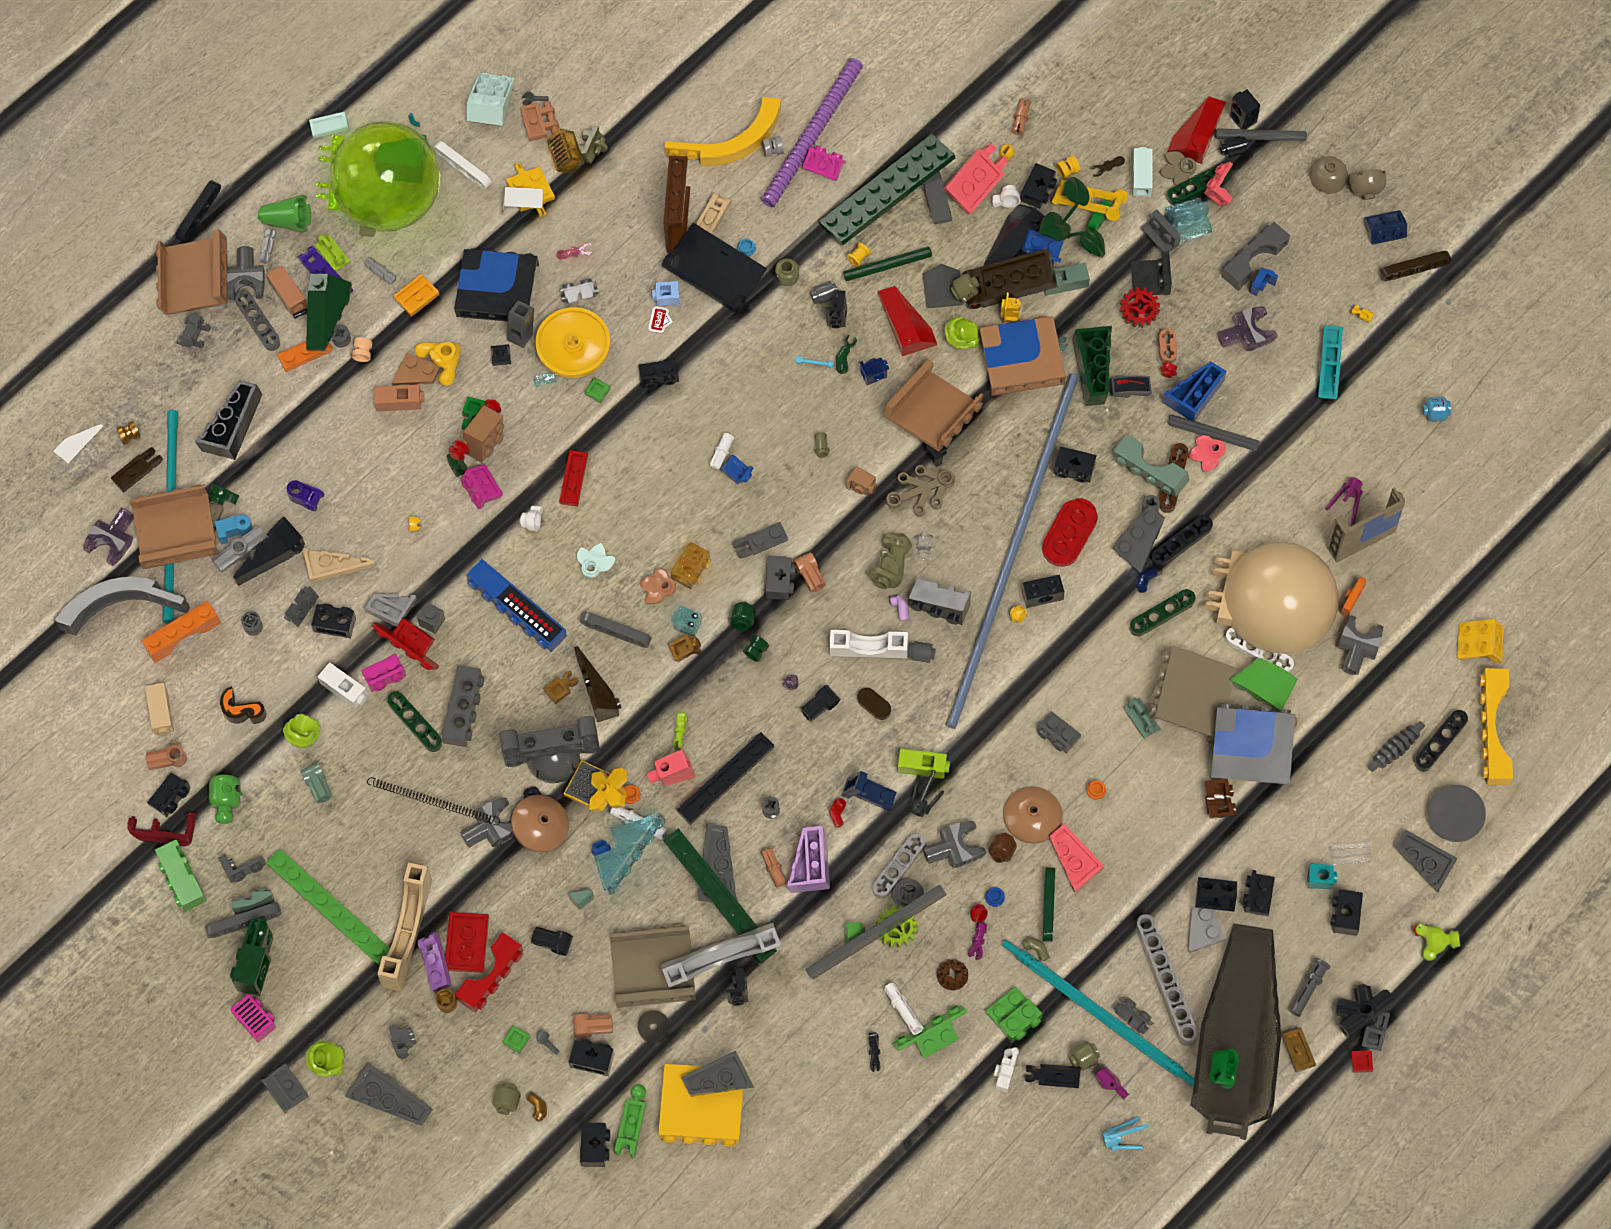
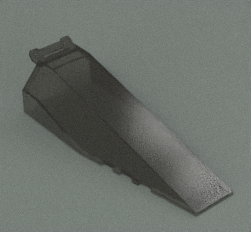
M1233 924L1201 1023L1190 1106L1208 1120L1206 1134L1218 1133L1237 1136L1240 1139L1246 1140L1249 1125L1269 1119L1272 1115L1281 1044V1024L1272 929ZM1235 1049L1239 1055L1236 1081L1230 1089H1224L1219 1083L1215 1084L1209 1079L1212 1054L1215 1050ZM1214 1121L1242 1125V1127L1238 1129L1214 1125Z

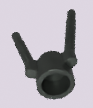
M932 770L921 796L916 799L921 778L920 775H917L912 798L908 805L910 807L909 811L916 816L923 817L924 814L928 815L931 808L944 794L943 790L940 791L929 805H927L928 801L924 799L936 773L935 770Z

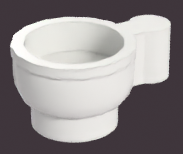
M1013 185L1003 187L1001 194L992 196L994 207L1002 205L1012 208L1018 206L1021 202L1020 194Z
M531 506L529 512H523L520 520L521 527L537 532L541 525L543 507Z

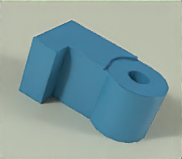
M238 515L214 521L221 545L228 543L227 538L237 535L244 536L252 530V523L247 515Z

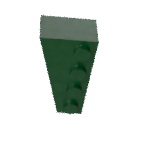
M1112 326L1076 329L1072 338L1086 406L1103 405L1108 396Z

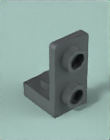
M225 854L218 858L231 883L242 881L246 875L252 872L257 873L266 865L262 856L239 868H236L232 858L228 860Z

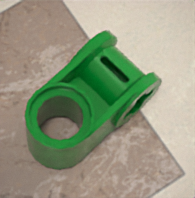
M1235 1049L1215 1050L1212 1054L1209 1079L1215 1084L1219 1083L1224 1089H1230L1236 1081L1239 1055Z

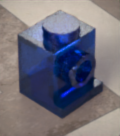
M882 357L878 359L873 358L865 364L863 361L859 362V371L866 385L887 378L889 366L886 359L883 360Z

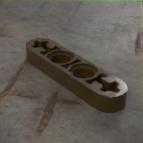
M1440 251L1386 266L1380 270L1383 281H1391L1446 266L1452 260L1448 251Z

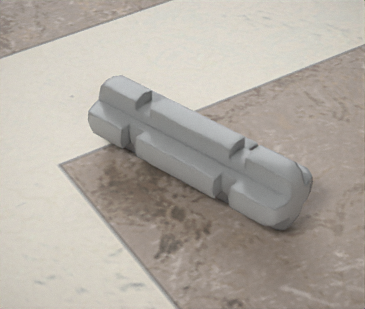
M270 228L265 231V239L261 248L262 254L259 256V261L264 264L270 262V254H272L274 245L273 238L276 237V231Z
M368 257L365 260V267L369 270L372 269V272L381 279H385V282L392 285L396 281V275L388 272V269L375 262L373 258Z

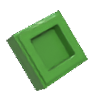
M594 378L586 389L585 395L601 403L611 387Z
M513 1026L503 1040V1044L520 1054L530 1039V1035Z

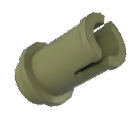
M819 432L815 434V453L818 457L824 458L828 456L830 449L827 446V434Z

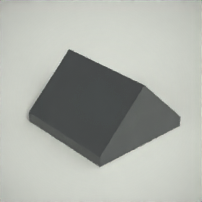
M940 264L923 273L927 308L964 305L961 299H956L951 290L953 281L960 277V270Z

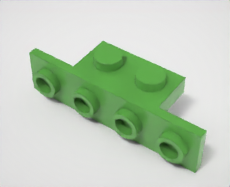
M961 1005L952 1006L947 1010V1013L942 1016L937 1015L931 1018V1022L922 1025L923 1029L919 1034H903L896 1038L892 1046L900 1051L915 1042L922 1057L925 1059L959 1039L951 1021L966 1014L967 1010Z

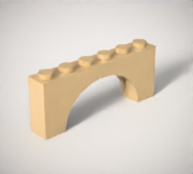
M409 862L403 880L404 895L397 930L388 954L382 956L377 974L383 988L400 992L403 990L432 884V878L427 866Z

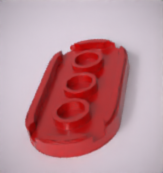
M1077 498L1066 502L1061 508L1042 545L1043 555L1050 564L1065 567L1074 563L1079 557L1098 520L1096 508L1090 501Z

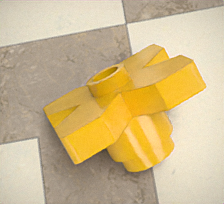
M623 768L613 769L609 777L602 771L592 773L591 784L598 791L590 798V810L594 812L603 811L608 803L615 809L625 806L626 790L622 785L627 781V770Z

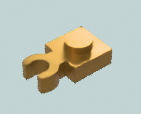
M571 671L565 673L564 679L561 680L559 677H556L543 688V691L555 704L571 693L569 687H574L579 682L578 678H575L573 681L568 680L572 676Z

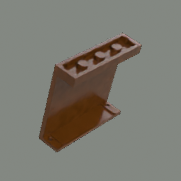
M669 156L663 221L667 253L670 251L674 252L687 232L691 188L686 186L687 156Z

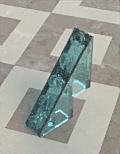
M656 813L611 830L616 848L594 856L604 891L609 895L617 892L620 882L629 875L632 865L641 858L644 848L653 841L656 831L665 824V817L661 813Z

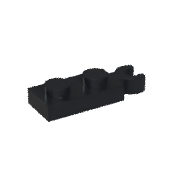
M1040 1064V1069H1037L1033 1065L1026 1066V1072L1033 1073L1032 1075H1025L1026 1082L1039 1080V1085L1079 1088L1081 1067Z

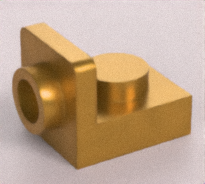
M685 634L668 644L676 662H680L694 653L698 655L702 653L700 640L690 634Z

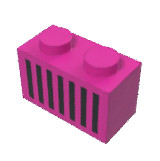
M248 994L230 1010L234 1017L259 1043L276 1028L274 1024L276 1019L269 1011L265 1013L261 1009L263 1004L257 997L252 998Z

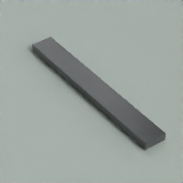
M940 885L936 886L808 967L806 972L814 980L947 895L945 890Z

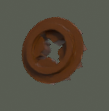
M948 959L941 963L937 970V980L947 990H959L968 981V969L964 963L957 959ZM950 968L954 972L959 973L956 975V982H954V979H952L951 976H947L948 974H950Z

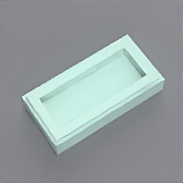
M345 112L309 120L313 138L349 130Z

